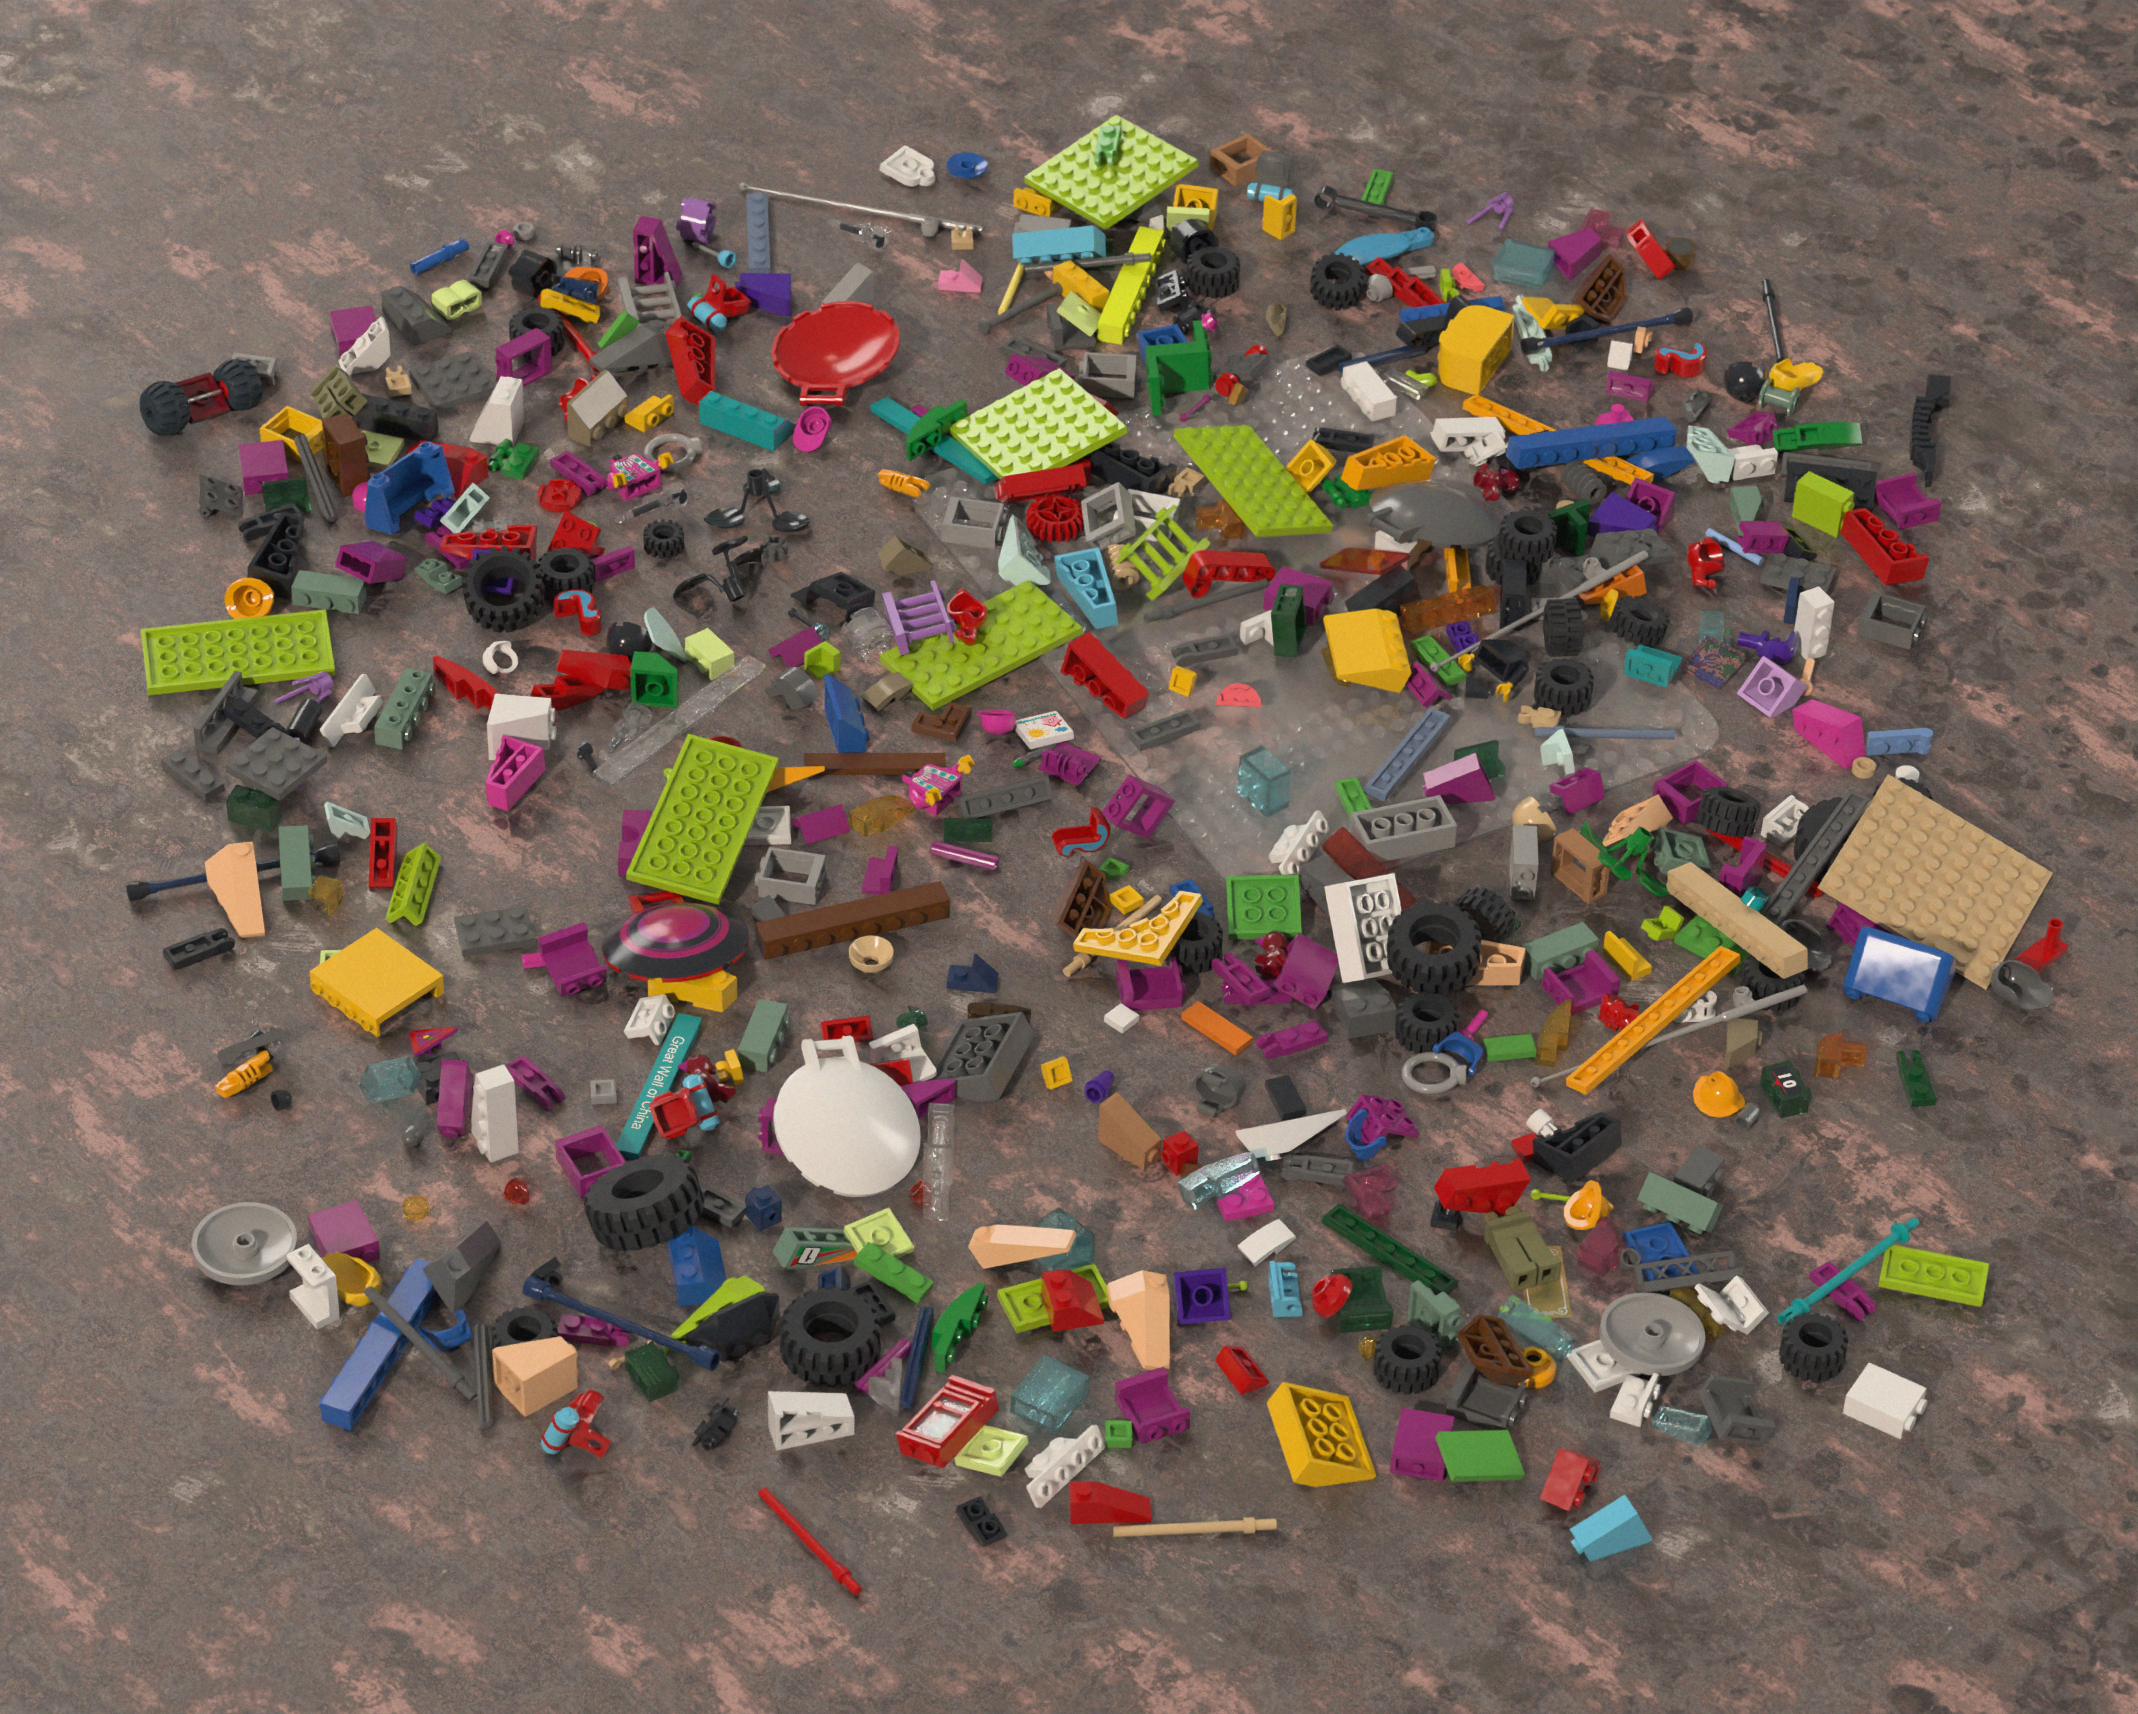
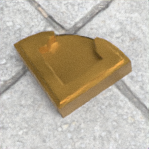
M1235 383L1228 403L1235 406L1239 405L1245 398L1248 389L1242 384Z

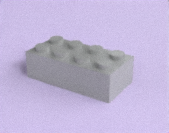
M1440 795L1350 813L1349 836L1365 865L1455 847L1457 825Z

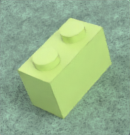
M709 628L685 638V657L688 661L693 662L700 672L704 673L711 680L734 670V652Z

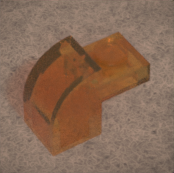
M1216 500V506L1196 508L1194 522L1196 530L1218 528L1221 540L1244 538L1246 524L1226 500Z
M1834 1033L1823 1037L1817 1045L1813 1076L1838 1079L1840 1065L1864 1068L1868 1043L1844 1041L1843 1033Z

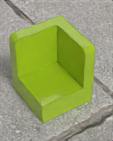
M827 641L822 642L805 652V671L818 681L823 680L824 675H832L841 670V652Z

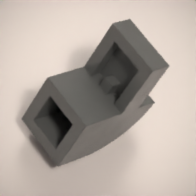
M796 667L785 669L772 679V684L765 689L769 698L783 694L791 710L806 707L820 696L811 678L804 671Z

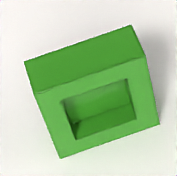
M1105 1420V1448H1132V1421Z

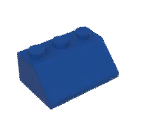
M829 674L824 675V711L837 753L866 752V742H869L870 738L868 728H864V715L859 713V699L854 698L851 688Z
M689 1226L684 1233L678 1234L672 1240L667 1241V1252L678 1306L705 1303L722 1286L723 1282L727 1280L719 1241L694 1226Z

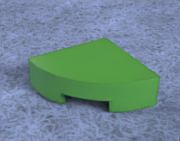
M1108 857L1099 869L1105 873L1106 879H1117L1129 872V865Z

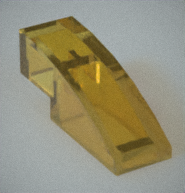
M899 795L878 797L849 811V827L865 837L876 830L883 833L914 812L916 808Z
M1572 999L1563 1001L1544 1023L1538 1038L1535 1065L1555 1067L1556 1051H1566Z

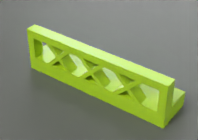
M424 842L404 854L385 918L389 923L396 921L402 916H405L415 926L423 922L441 856L427 843Z

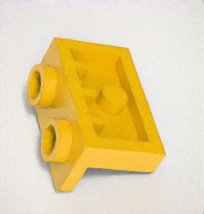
M1025 187L1024 190L1019 188L1014 190L1013 207L1044 217H1052L1062 207V204L1034 189Z
M668 394L661 399L653 395L625 415V423L644 433L674 413L673 396Z

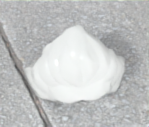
M496 641L486 648L482 661L490 673L496 674L500 672L508 674L517 667L518 657L511 649L512 643L510 641ZM496 650L510 656L512 659L510 668L502 669L497 666L493 660Z

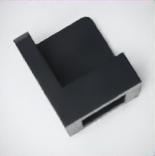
M1584 314L1566 324L1565 335L1599 329L1600 324ZM1598 337L1570 342L1569 344L1577 350H1581L1597 342Z

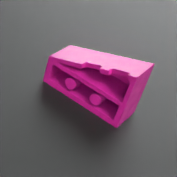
M1813 699L1792 710L1795 731L1843 768H1850L1856 758L1866 757L1861 717Z
M505 735L502 736L500 749H497L495 762L492 763L485 782L488 805L506 811L510 810L546 770L542 747Z

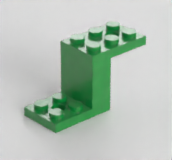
M1201 320L1193 321L1194 342L1145 346L1147 388L1152 416L1161 415V407H1165L1163 393L1209 390V381H1213L1210 364L1212 362V352L1207 328H1203Z

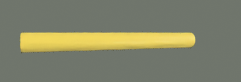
M1018 263L998 314L1008 310L1025 271V265Z

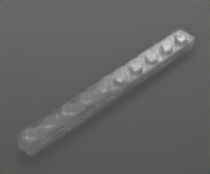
M747 655L594 770L593 779L611 789L766 672V664Z

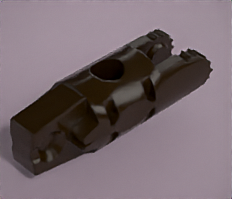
M970 1002L967 1005L968 1019L1023 1012L1029 1025L1031 1022V1009L982 1002Z

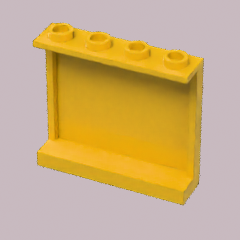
M378 928L370 931L310 970V987L312 991L322 996L331 1006L337 1007L349 1019H353L364 1030L371 1032L376 1037L380 1036L379 1024L427 992H430L436 998L444 993L443 975Z

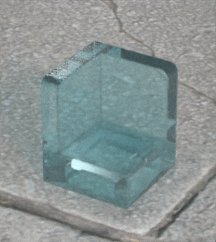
M1701 611L1698 645L1703 646L1709 640L1722 646L1724 612Z

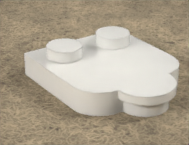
M906 145L880 164L881 172L904 185L917 186L919 184L930 186L935 183L933 161Z

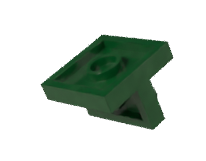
M1586 498L1547 512V515L1555 522L1557 527L1554 549L1565 546L1566 550L1570 551L1574 557L1584 555L1590 514V502Z

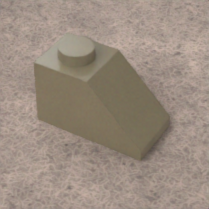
M894 535L877 553L882 561L881 566L889 573L894 572L899 576L928 570L933 566L925 552L897 535Z
M1735 1018L1727 1022L1724 1055L1725 1070H1730L1755 1055L1756 1045L1761 1046L1762 1031H1758V1020Z

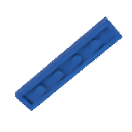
M1501 296L1468 300L1473 305L1485 306L1507 313ZM1450 303L1401 309L1398 315L1401 324L1412 320L1446 315Z

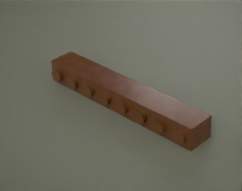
M941 881L788 915L755 923L756 942L764 959L767 960L864 936H872L950 918V898Z

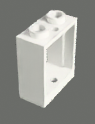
M1128 489V492L1131 494L1133 510L1157 514L1163 507L1168 510L1175 504L1177 508L1169 516L1177 523L1180 516V499ZM1117 510L1115 511L1113 521L1118 519ZM1134 516L1136 535L1133 537L1139 538L1156 520ZM1162 522L1158 528L1170 540L1173 532ZM1150 534L1146 538L1148 540L1158 541L1152 534Z

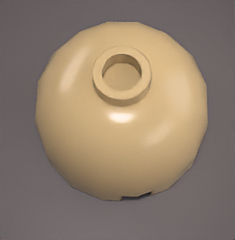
M1528 796L1515 807L1512 813L1513 825L1537 826L1538 844H1542L1556 835L1555 832L1557 830L1546 811L1543 813L1537 808L1540 806L1539 802L1533 797Z

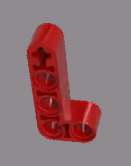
M1198 550L1189 558L1182 575V581L1192 597L1200 598L1207 594L1212 581L1252 583L1266 579L1269 582L1274 578L1276 572L1267 556L1262 553Z

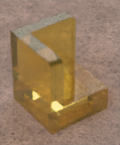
M319 875L307 894L309 898L325 903V914L331 917L343 900L342 881Z

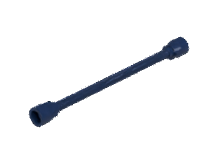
M529 1276L524 1282L522 1292L527 1297L540 1302L552 1300L647 1340L649 1339L652 1342L688 1355L689 1358L693 1359V1364L714 1371L721 1361L720 1351L702 1344L700 1347L690 1346L555 1291L551 1288L550 1283L539 1278Z

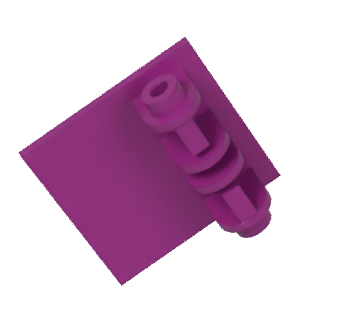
M1060 742L1053 750H1043L1041 758L1044 761L1037 769L1078 786L1100 762L1102 757L1065 742Z

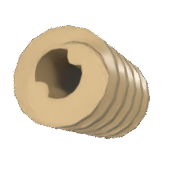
M1112 544L1105 549L1104 554L1112 586L1117 591L1126 590L1135 585L1139 580L1137 567L1127 557L1119 564L1115 562L1121 556L1119 550L1125 546L1124 544Z

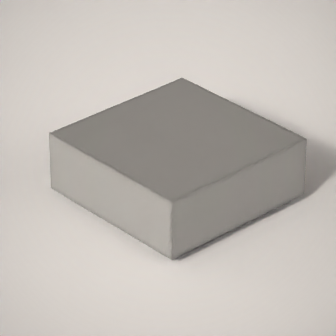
M615 1079L590 1081L592 1105L617 1103Z

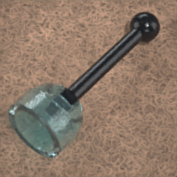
M795 608L788 610L790 617H796L808 627L814 626L821 642L828 639L831 630L826 624L821 622L812 624L799 615Z

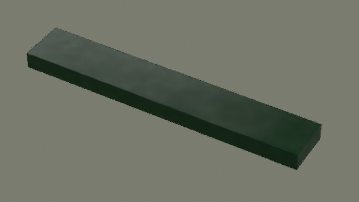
M1338 1203L1322 1217L1324 1225L1412 1282L1419 1280L1426 1287L1430 1288L1435 1296L1443 1291L1449 1295L1458 1287L1459 1280Z

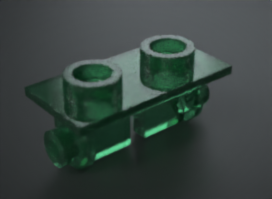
M944 818V841L992 842V819Z
M909 1005V1012L900 1015L896 1020V1024L900 1029L914 1024L918 1030L928 1032L926 1025L929 1024L927 1016L919 1008Z

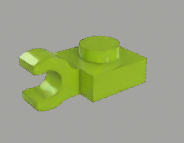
M1441 269L1439 288L1444 302H1447V299L1451 297L1454 298L1459 295V291L1455 289V279L1451 277L1449 269Z

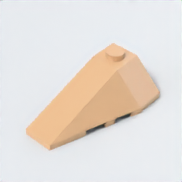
M1653 796L1621 811L1612 821L1613 826L1609 827L1610 832L1606 834L1603 844L1605 847L1617 844L1626 839L1629 834L1633 835L1639 826L1645 828L1651 834H1656L1660 827L1667 829V824L1673 817L1660 796Z
M993 1225L976 1229L968 1248L981 1267L985 1269L1069 1252L1076 1233L1074 1230Z

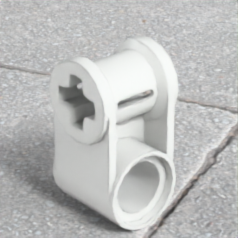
M1707 990L1673 1021L1677 1023L1701 1022L1715 1017L1714 1005L1717 1001L1716 994Z

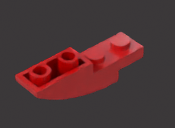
M1642 218L1626 231L1627 238L1658 280L1670 274L1675 265Z

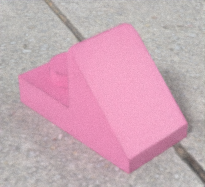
M962 259L960 272L953 270L940 271L938 290L981 293L983 277Z

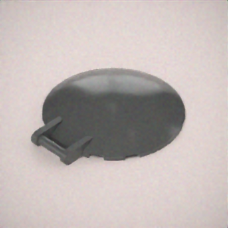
M1428 481L1400 482L1377 489L1369 500V510L1372 513L1368 514L1365 519V525L1371 528L1375 527L1390 535L1399 544L1411 540L1418 542L1419 539L1432 542L1431 546L1449 549L1451 545H1461L1462 549L1488 545L1491 539L1499 534L1501 522L1498 515L1489 506L1471 494L1449 485Z

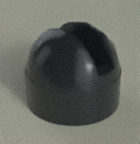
M277 1090L271 1093V1103L276 1111L284 1110L291 1105L292 1095L287 1090Z

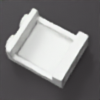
M309 1244L288 1253L287 1260L303 1279V1285L289 1291L290 1299L317 1330L340 1319L336 1275Z

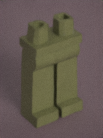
M337 364L328 370V373L313 386L309 393L313 396L323 419L347 413L352 419L353 417L345 408L355 415L368 400L356 388L352 381L353 378Z
M1518 1206L1509 1207L1505 1211L1504 1217L1499 1218L1496 1213L1489 1212L1484 1214L1483 1219L1485 1228L1484 1240L1490 1245L1513 1292L1534 1287L1535 1283L1541 1285L1560 1280L1562 1265L1558 1255L1553 1256L1538 1233L1535 1223L1531 1220L1532 1215L1529 1210L1522 1212ZM1548 1269L1550 1271L1549 1275L1542 1276L1543 1270ZM1524 1275L1527 1278L1526 1281L1519 1282V1276Z

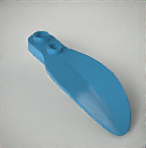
M1421 227L1400 234L1367 235L1347 242L1335 254L1344 253V256L1351 255L1353 260L1357 259L1359 265L1364 266L1373 262L1378 256L1384 260L1405 251L1431 246L1434 233L1428 228Z

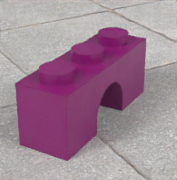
M623 810L622 842H619L618 876H626L651 819V810Z

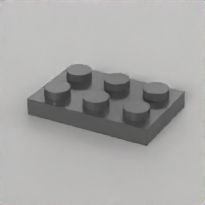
M1771 552L1760 576L1759 583L1788 590L1790 577L1799 578L1797 589L1799 593L1819 586L1828 594L1836 576L1837 568L1830 567L1827 564L1809 562L1802 558L1789 557L1782 553Z
M526 906L454 917V925L463 957L535 946V936Z

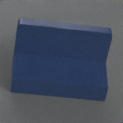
M1790 577L1783 623L1795 624L1800 596V593L1797 592L1799 578Z

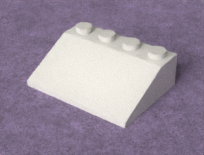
M1395 873L1324 886L1342 982L1346 983L1392 974L1387 964L1388 930L1390 925H1392L1393 919L1397 915H1401L1402 911Z

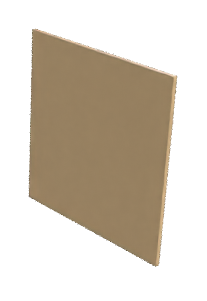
M1888 774L1873 797L1870 806L1865 810L1821 881L1818 889L1896 936L1951 954L1955 958L1956 972L1986 990L1991 983L1993 969L1998 963L2003 962L2053 873Z

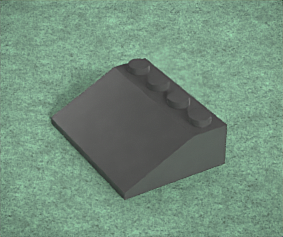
M1023 1012L960 1020L934 1065L937 1075L929 1080H955V1096L976 1102L999 1100L1035 1035Z

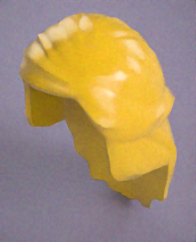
M1787 358L1771 368L1768 378L1772 381V387L1793 392L1798 387L1801 392L1804 388L1816 384L1821 379L1824 371L1813 362H1803L1793 366L1790 358Z
M339 1252L334 1254L326 1253L325 1257H321L336 1275L338 1298L344 1300L348 1305L364 1307L372 1304L373 1302L364 1294L365 1289L369 1286H372L380 1294L382 1289L381 1276L374 1267L368 1265L362 1259L352 1258L347 1254Z

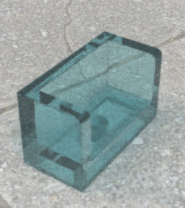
M410 1056L369 1064L364 1071L359 1087L370 1103L413 1095L421 1072Z

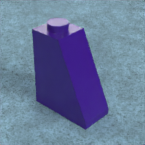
M740 273L739 281H735V288L751 300L750 306L783 316H790L791 274Z
M1612 492L1589 517L1587 535L1596 537V534L1644 530L1647 528L1657 531V516Z

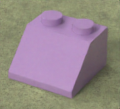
M1763 656L1737 694L1768 717L1773 718L1794 706L1807 688V685Z

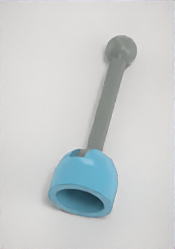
M699 241L693 243L694 249H701L717 256L719 263L726 268H731L736 262V254L732 251L723 250L718 253L701 245Z

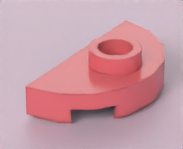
M1462 262L1455 265L1452 269L1455 286L1461 290L1467 288L1473 289V292L1484 291V284Z
M1242 683L1230 684L1224 688L1218 695L1215 705L1262 708L1261 698L1257 692L1249 685Z

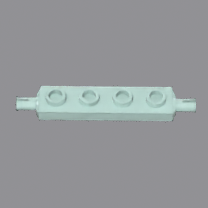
M1520 295L1515 298L1517 304L1513 305L1512 313L1515 315L1514 319L1521 339L1528 337L1546 338L1543 329L1537 324V320L1526 311L1524 304L1521 302L1524 296L1521 295L1520 298ZM1549 347L1540 350L1536 354L1527 355L1530 364H1539L1540 370L1543 372L1549 369L1548 363L1552 362V354Z

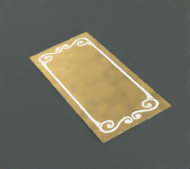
M1548 1246L1553 1256L1558 1255L1562 1261L1560 1280L1541 1285L1535 1283L1534 1287L1522 1289L1525 1310L1527 1314L1541 1317L1572 1318L1561 1246ZM1548 1269L1543 1270L1542 1276L1549 1275L1550 1271ZM1524 1275L1520 1276L1521 1282L1526 1281L1527 1278Z

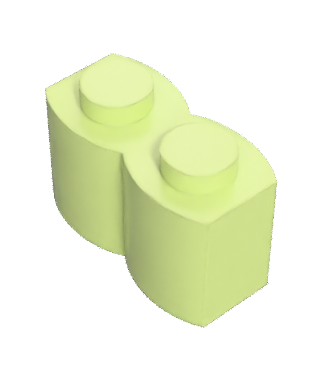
M467 280L457 281L449 288H441L431 295L432 308L447 320L455 319L464 312H471L482 305V292Z

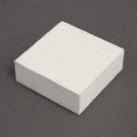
M1120 1003L1104 1015V1022L1123 1034L1139 1022V1015Z

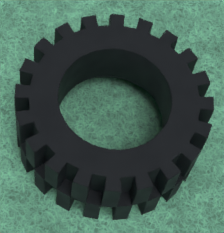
M501 546V551H496L495 547L489 548L490 553L487 555L484 551L478 553L479 560L477 561L472 558L469 561L470 568L465 567L463 572L465 578H462L461 582L467 610L472 615L473 620L477 624L481 621L482 627L487 630L491 625L493 632L499 633L500 628H505L506 633L512 632L511 627L517 626V629L520 630L524 628L523 622L525 621L530 625L534 621L533 614L539 616L541 613L540 606H544L545 588L542 574L535 559L531 560L530 554L526 551L521 555L520 549L516 547L511 552L508 546ZM500 578L517 579L526 587L520 600L507 606H494L483 598L486 587L491 582Z

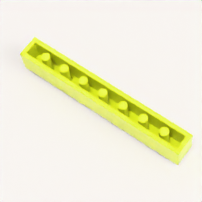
M1139 226L1128 253H1151V261L1139 262L1130 266L1122 265L1097 324V341L1122 345L1125 337H1129L1131 325H1134L1136 312L1140 311L1141 300L1145 299L1146 288L1150 287L1151 276L1155 275L1156 264L1160 263L1162 252H1165L1167 240L1164 239V230Z

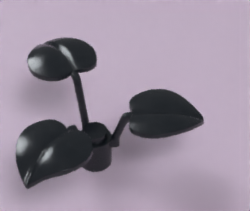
M765 468L762 470L753 469L747 472V482L743 486L744 497L739 510L734 507L725 506L712 511L707 517H703L706 523L717 528L728 529L739 526L745 521V517L742 514L746 507L748 495H766L772 513L776 518L772 521V527L777 531L793 532L810 524V519L799 512L785 511L781 515L777 513L770 494L780 489V482L771 476Z
M746 535L717 545L713 548L712 554L724 553L727 563L726 567L730 573V576L723 580L724 584L721 585L711 574L706 575L703 573L680 583L673 593V598L675 599L686 588L710 580L719 588L721 593H726L730 602L742 599L746 596V593L739 579L737 565L749 562L761 563L762 553L760 549H751L730 561L729 550L744 544L748 537Z

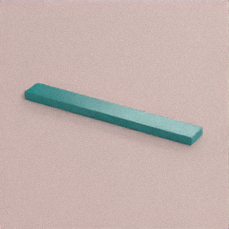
M888 397L870 405L872 413L907 435L920 419V417ZM947 434L942 435V443L930 449L985 485L999 479L961 443Z

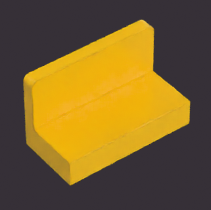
M1290 194L1280 201L1270 195L1264 197L1263 231L1280 240L1295 232L1296 196Z
M1611 931L1605 932L1603 953L1631 982L1651 973L1652 966L1624 937L1618 939Z

